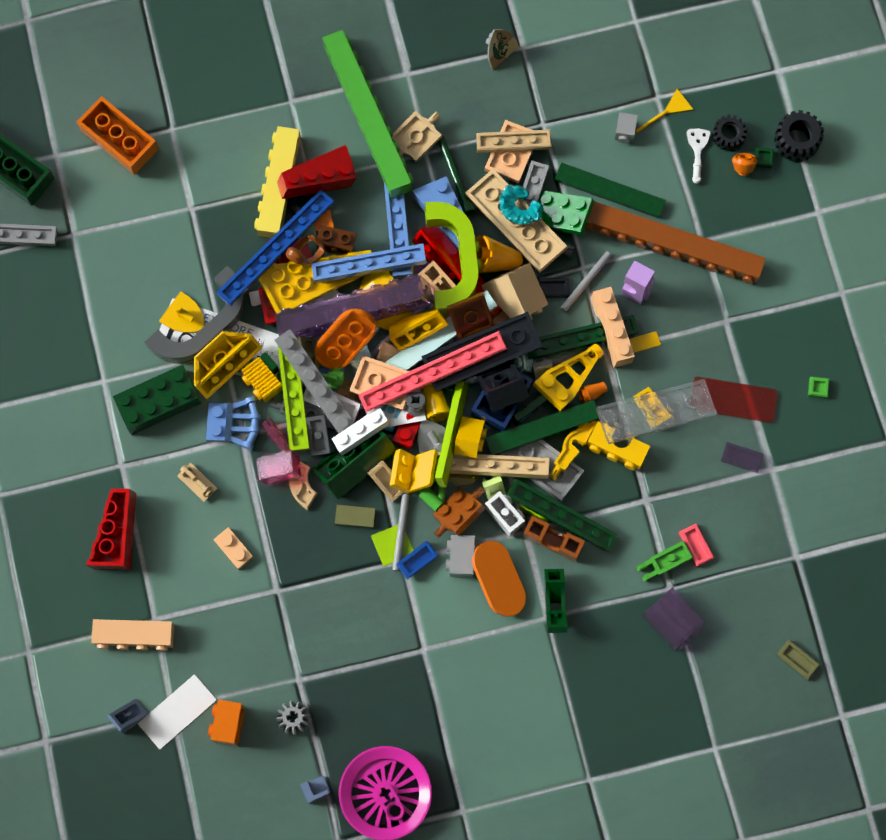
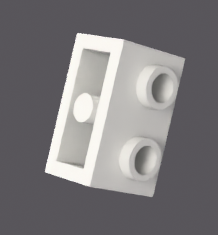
M499 491L485 503V508L510 537L524 526L525 517L519 509L516 510L511 505V499Z

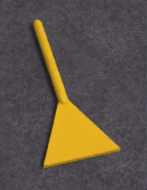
M676 89L666 109L637 128L635 133L640 132L665 114L690 111L693 108L679 90Z

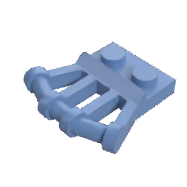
M256 396L248 397L234 404L209 403L206 441L230 442L252 451L255 439L261 431L259 427L261 414L256 405ZM249 406L251 414L234 413V410ZM233 420H252L250 427L233 426ZM232 433H250L247 441H242L233 437Z

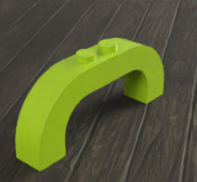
M425 202L426 227L440 226L448 228L456 235L458 240L462 279L454 288L434 291L433 295L434 310H439L442 315L449 314L448 305L471 297L475 293L478 270H481V260L476 255V252H479V242L475 241L474 230L470 220L460 209L444 202Z

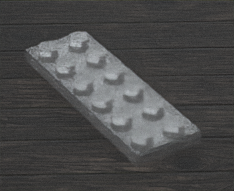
M705 379L605 404L596 408L608 444L717 415Z

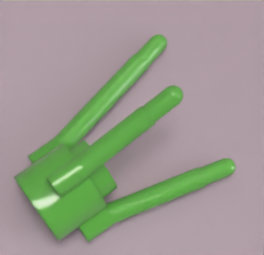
M341 368L330 369L332 371H329L328 374L321 373L324 378H327L330 388L338 389V386H343L345 372L341 371Z

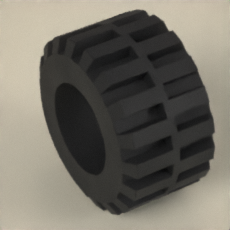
M799 110L798 113L792 111L790 115L787 113L780 120L775 132L774 141H776L775 147L779 148L778 153L780 155L783 153L785 159L789 157L791 161L795 162L798 159L799 162H803L804 158L806 160L810 159L819 149L824 137V128L821 127L822 123L820 120L816 121L817 116H810L811 112L807 111L805 114L803 110ZM800 130L807 135L808 141L797 142L791 138L789 132Z

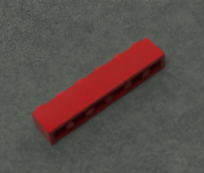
M439 227L421 228L412 240L415 245L424 244L425 255L431 263L434 260L457 286L462 279L459 251ZM479 274L474 295L484 292L481 285L485 281ZM499 306L490 312L492 320L501 313L502 309Z

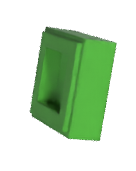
M810 377L808 397L827 399L829 379Z

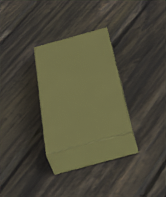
M337 505L335 525L374 529L376 509Z
M788 640L776 654L777 657L806 680L820 666L817 661L791 640Z

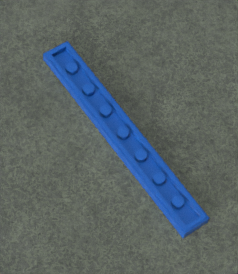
M320 190L216 292L217 295L231 307L289 247L298 241L335 204V201Z

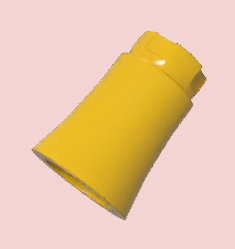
M433 384L421 388V394L425 397L426 420L436 423L447 419L450 408L443 391L436 392Z

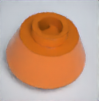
M739 153L732 158L735 171L742 176L752 173L758 162L757 158L749 153Z

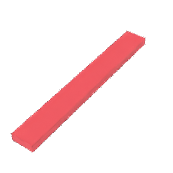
M498 331L358 395L365 412L368 413L507 350Z

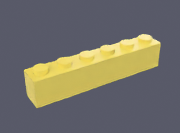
M278 126L277 132H273L272 143H274L273 150L270 149L268 157L270 166H267L265 170L267 181L266 184L262 185L261 194L263 195V200L259 201L258 212H260L259 218H256L254 225L258 236L272 238L283 227L289 198H281L277 181L282 172L295 167L301 139L299 129Z

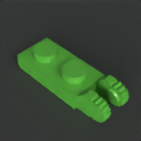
M683 540L650 557L648 561L638 565L636 568L638 571H642L652 564L655 571L642 577L645 582L691 560L693 556Z

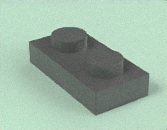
M326 415L306 417L311 456L331 453Z

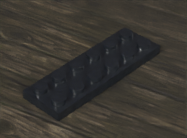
M525 312L421 356L424 364H427L498 331L506 345L507 350L432 383L435 391H441L543 348L529 313Z

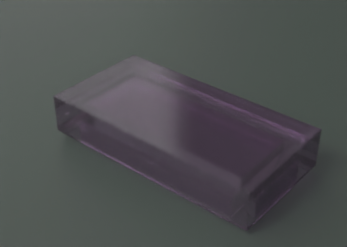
M726 442L721 461L758 473L764 454Z

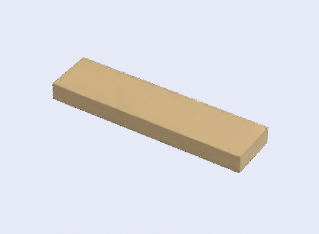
M551 130L476 133L477 153L547 150L552 147Z

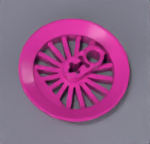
M391 746L374 747L356 756L345 769L339 785V802L346 820L356 831L376 840H394L411 833L424 820L431 803V783L423 765L409 752ZM396 762L405 765L391 782ZM391 764L388 779L386 781L384 767ZM407 768H409L414 775L395 785ZM380 769L382 781L379 779L376 773ZM373 774L377 784L370 778H368V776ZM364 779L374 788L357 784V782ZM417 779L419 787L398 790L405 784ZM356 787L373 793L352 796V788ZM384 788L387 791L391 790L389 793L390 799L388 800L385 797H380ZM420 792L419 801L398 795ZM373 797V799L356 809L354 808L352 800ZM400 800L417 804L414 813L401 804ZM376 802L364 819H361L357 812ZM380 805L375 826L366 823ZM393 806L401 808V813L397 817L390 815V809ZM384 809L387 828H378ZM404 812L411 816L405 822L402 820ZM391 820L399 821L400 825L391 828Z

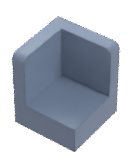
M323 776L300 784L309 804L331 794Z

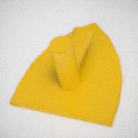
M183 292L178 294L159 320L165 326L184 333L199 332L205 326L200 308L195 301Z

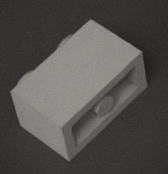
M451 535V540H447V552L451 553L450 559H446V571H450V577L473 578L472 556H474L475 536Z

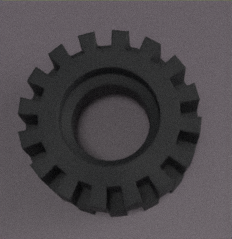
M727 115L726 118L722 116L714 126L712 132L713 141H716L715 145H720L722 150L726 148V151H729L732 148V151H735L736 147L739 149L747 136L746 123H742L741 118L737 120L736 115L731 118V115ZM731 127L736 130L737 136L733 139L726 138L723 135V130Z

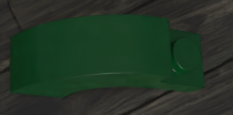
M544 569L547 633H567L564 569Z

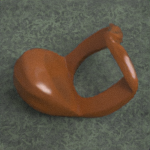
M307 235L299 242L296 248H288L286 257L294 263L307 266L318 262L324 255L325 248L316 237ZM310 241H314L319 248L311 258L306 259L300 251Z

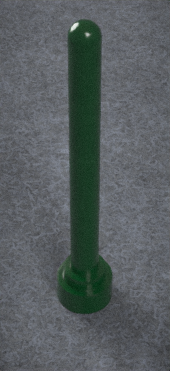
M442 136L438 143L461 200L460 206L466 216L473 215L476 212L474 203H471L465 194L446 140Z

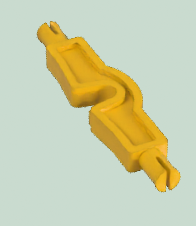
M596 421L579 426L577 430L567 435L562 446V452L553 464L554 469L549 474L550 478L553 477V480H556L560 472H565L579 455V450L572 443L586 445L597 424Z

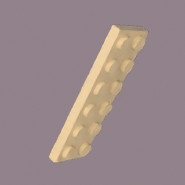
M492 169L465 194L540 273L568 247L541 218L527 225H517L505 218L500 209L499 200L501 199L499 196L503 194L504 188L509 184ZM523 199L516 200L517 208L521 210L529 208V205Z

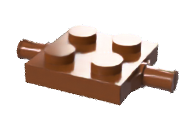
M479 486L470 494L459 487L433 514L441 524L433 533L438 538L446 531L454 532L459 536L486 509L477 500L485 490Z

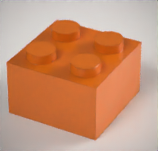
M218 700L217 704L213 705L212 716H214V722L210 724L208 736H211L210 740L218 744L239 747L246 709L242 703Z

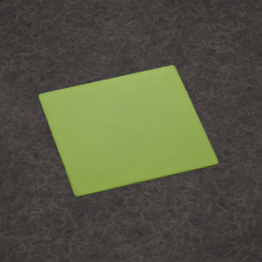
M398 525L371 535L383 566L394 561ZM406 531L402 559L413 551Z

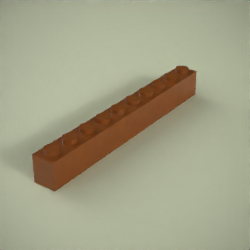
M594 202L585 230H595L603 236H613L624 243H634L639 248L646 247L652 249L657 254L664 253L670 255L675 260L682 259L688 261L693 266L700 265L706 267L711 272L718 271L724 273L729 278L736 277L742 279L747 284H757L766 259L765 257L598 202Z

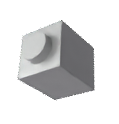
M619 112L615 140L621 143H633L638 115Z

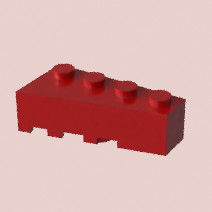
M343 145L282 172L277 181L281 198L315 194L320 190L326 192L352 187L357 176L347 145Z
M131 489L110 490L103 511L104 515L101 523H99L98 534L95 542H93L92 552L86 566L92 569L131 570L136 493Z

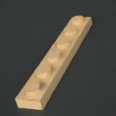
M437 452V463L435 465L434 473H436L440 452ZM454 454L450 474L548 479L550 458L478 454L477 458Z

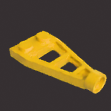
M592 344L586 351L547 370L534 382L533 386L559 411L563 410L574 399L596 361L604 355L602 348L597 344ZM578 361L586 367L581 375L571 368ZM565 372L574 379L572 386L566 389L556 380L558 375Z

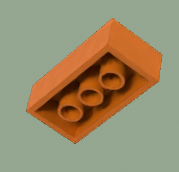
M102 96L76 122L81 132L133 175L159 150L156 140Z

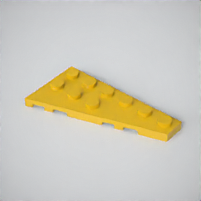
M371 250L352 252L346 255H331L328 257L321 258L318 262L362 255L372 252ZM289 261L288 263L281 264L274 263L258 280L277 316L280 317L364 275L315 284L312 265L303 266Z

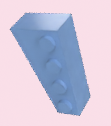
M447 177L412 190L413 200L419 204L424 213L425 202L448 203L463 212ZM438 226L459 251L456 235L450 229Z

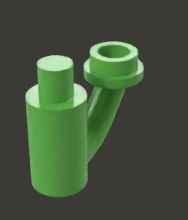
M434 473L433 485L437 484L438 495L429 487L418 490V492L420 493L419 497L436 512L445 503L446 491L445 487L438 485L435 479L436 473Z

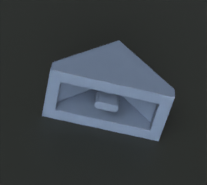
M134 699L110 713L108 718L121 733L125 734L147 716L148 713L137 699Z

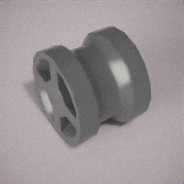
M419 392L410 393L406 398L407 412L412 416H420L426 409L425 397Z

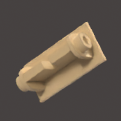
M192 463L188 466L183 465L180 469L181 472L177 475L203 502L218 489Z

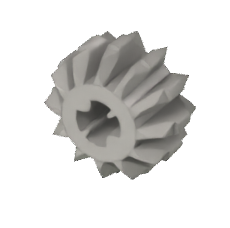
M291 700L289 708L283 703L282 706L285 711L280 709L277 711L282 717H277L276 721H283L279 728L283 729L286 727V734L292 728L293 735H296V728L303 732L304 729L301 725H309L304 719L310 718V714H303L308 708L306 706L301 708V702H298L296 707H294V702ZM292 713H294L296 716L298 715V718L295 719L294 723H292L290 719L288 720V717H291Z

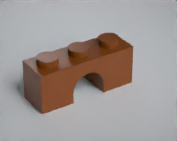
M534 516L531 517L523 533V538L575 563L585 543L584 540L568 532L564 534L550 527L549 523Z

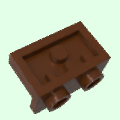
M321 225L317 239L322 243L326 252L346 255L355 252L354 244L357 235L354 232Z

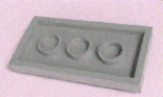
M539 440L500 455L550 458V474L554 469L553 464L560 452L545 441ZM572 462L565 472H560L556 480H553V477H548V479H529L562 502L584 473V470Z

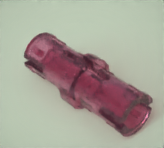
M272 418L267 419L268 422L264 421L261 426L270 435L272 443H276L282 454L287 455V451L290 453L288 440L284 437L285 433L278 429Z

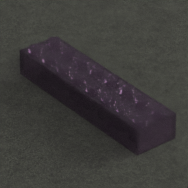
M412 274L408 275L407 279H393L384 285L374 284L366 290L356 289L351 294H337L332 299L323 298L313 304H300L295 309L285 308L280 313H276L275 318L279 336L291 329L296 338L299 336L317 337L323 335L337 318L349 309L365 310L372 315L375 321L434 306L430 283L420 275Z

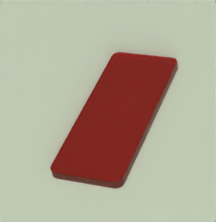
M697 376L693 380L689 407L695 411L771 423L774 418L777 391L770 388Z

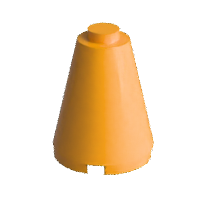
M477 236L475 238V241L479 242V252H476V255L481 260V270H478V273L508 271L522 265L523 257L519 251L488 236Z

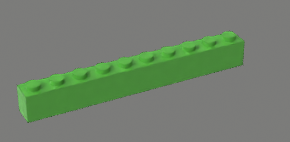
M343 30L322 37L324 48L391 199L412 191L411 184L414 183L410 172H406L405 168L407 165L404 158L398 154L400 152L398 144L391 139L393 136L392 131L384 123L386 118L383 111L378 110L377 106H379L377 97L375 95L372 96L370 92L372 91L369 80L365 81V71L363 66H359L357 63L359 59L356 51L351 50L350 46H352L349 35L345 36Z

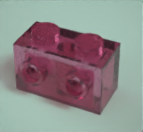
M283 449L280 453L264 454L263 457L256 458L258 481L265 485L301 477L300 456L291 449Z

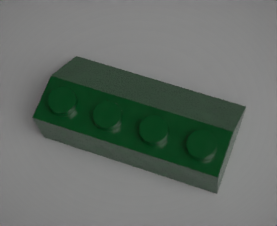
M380 430L343 456L336 448L313 467L311 471L328 491L339 499L345 496L356 484H359L381 460L389 459L395 453L396 448L387 435Z

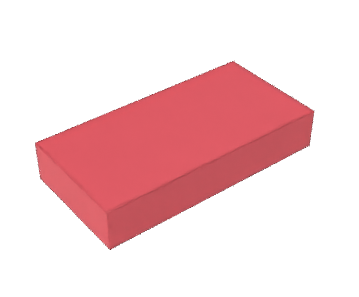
M697 524L679 531L682 541L684 540L693 556L692 560L696 567L714 559Z

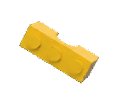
M598 421L587 443V446L590 447L589 449L594 453L600 454L601 452L607 455V458L613 462L620 461L624 463V466L630 470H639L650 446L632 438L627 447H616L612 442L615 429Z

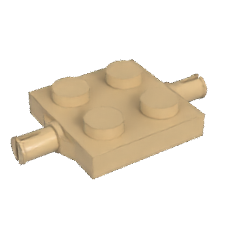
M415 111L393 133L391 139L393 142H397L400 157L405 154L417 163L442 138V135L433 125L441 118L437 112L427 119Z

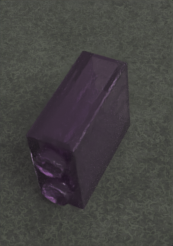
M673 587L642 615L673 651L677 648L682 650L689 643L687 639L692 634L696 637L703 630L701 626L705 623Z

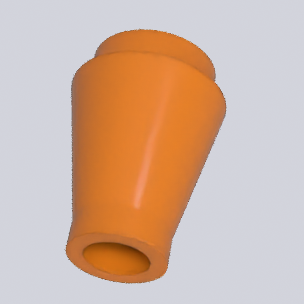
M604 382L585 385L579 389L578 396L582 403L597 399L606 393L608 389Z

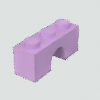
M634 261L625 276V285L622 288L621 295L640 305L643 300L647 301L656 280L653 278L655 271Z

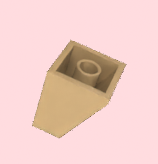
M530 263L503 273L481 285L483 290L488 291L495 303L510 319L525 312H528L530 318H532L531 314L534 316L543 311L542 308L548 305Z

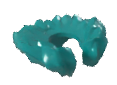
M507 185L503 190V194L499 196L502 214L507 220L517 225H527L533 221H538L544 211V205L540 204L538 200H534L527 210L517 208L516 200L523 199L526 201L530 195V192L522 186Z

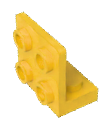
M402 449L395 450L390 486L406 494L431 487L434 481L438 451L433 449L414 456Z

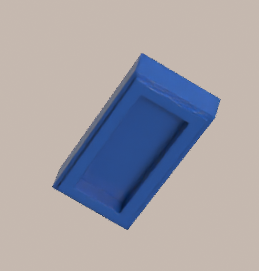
M425 541L396 563V566L408 580L439 555L429 542Z

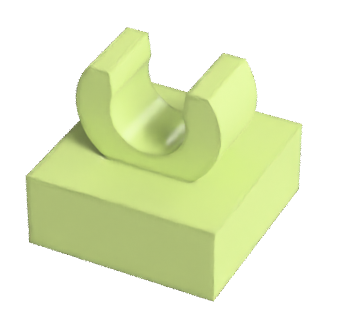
M492 476L493 478L487 481L485 478L483 479L482 485L487 500L491 499L499 491L502 494L506 493L500 476Z

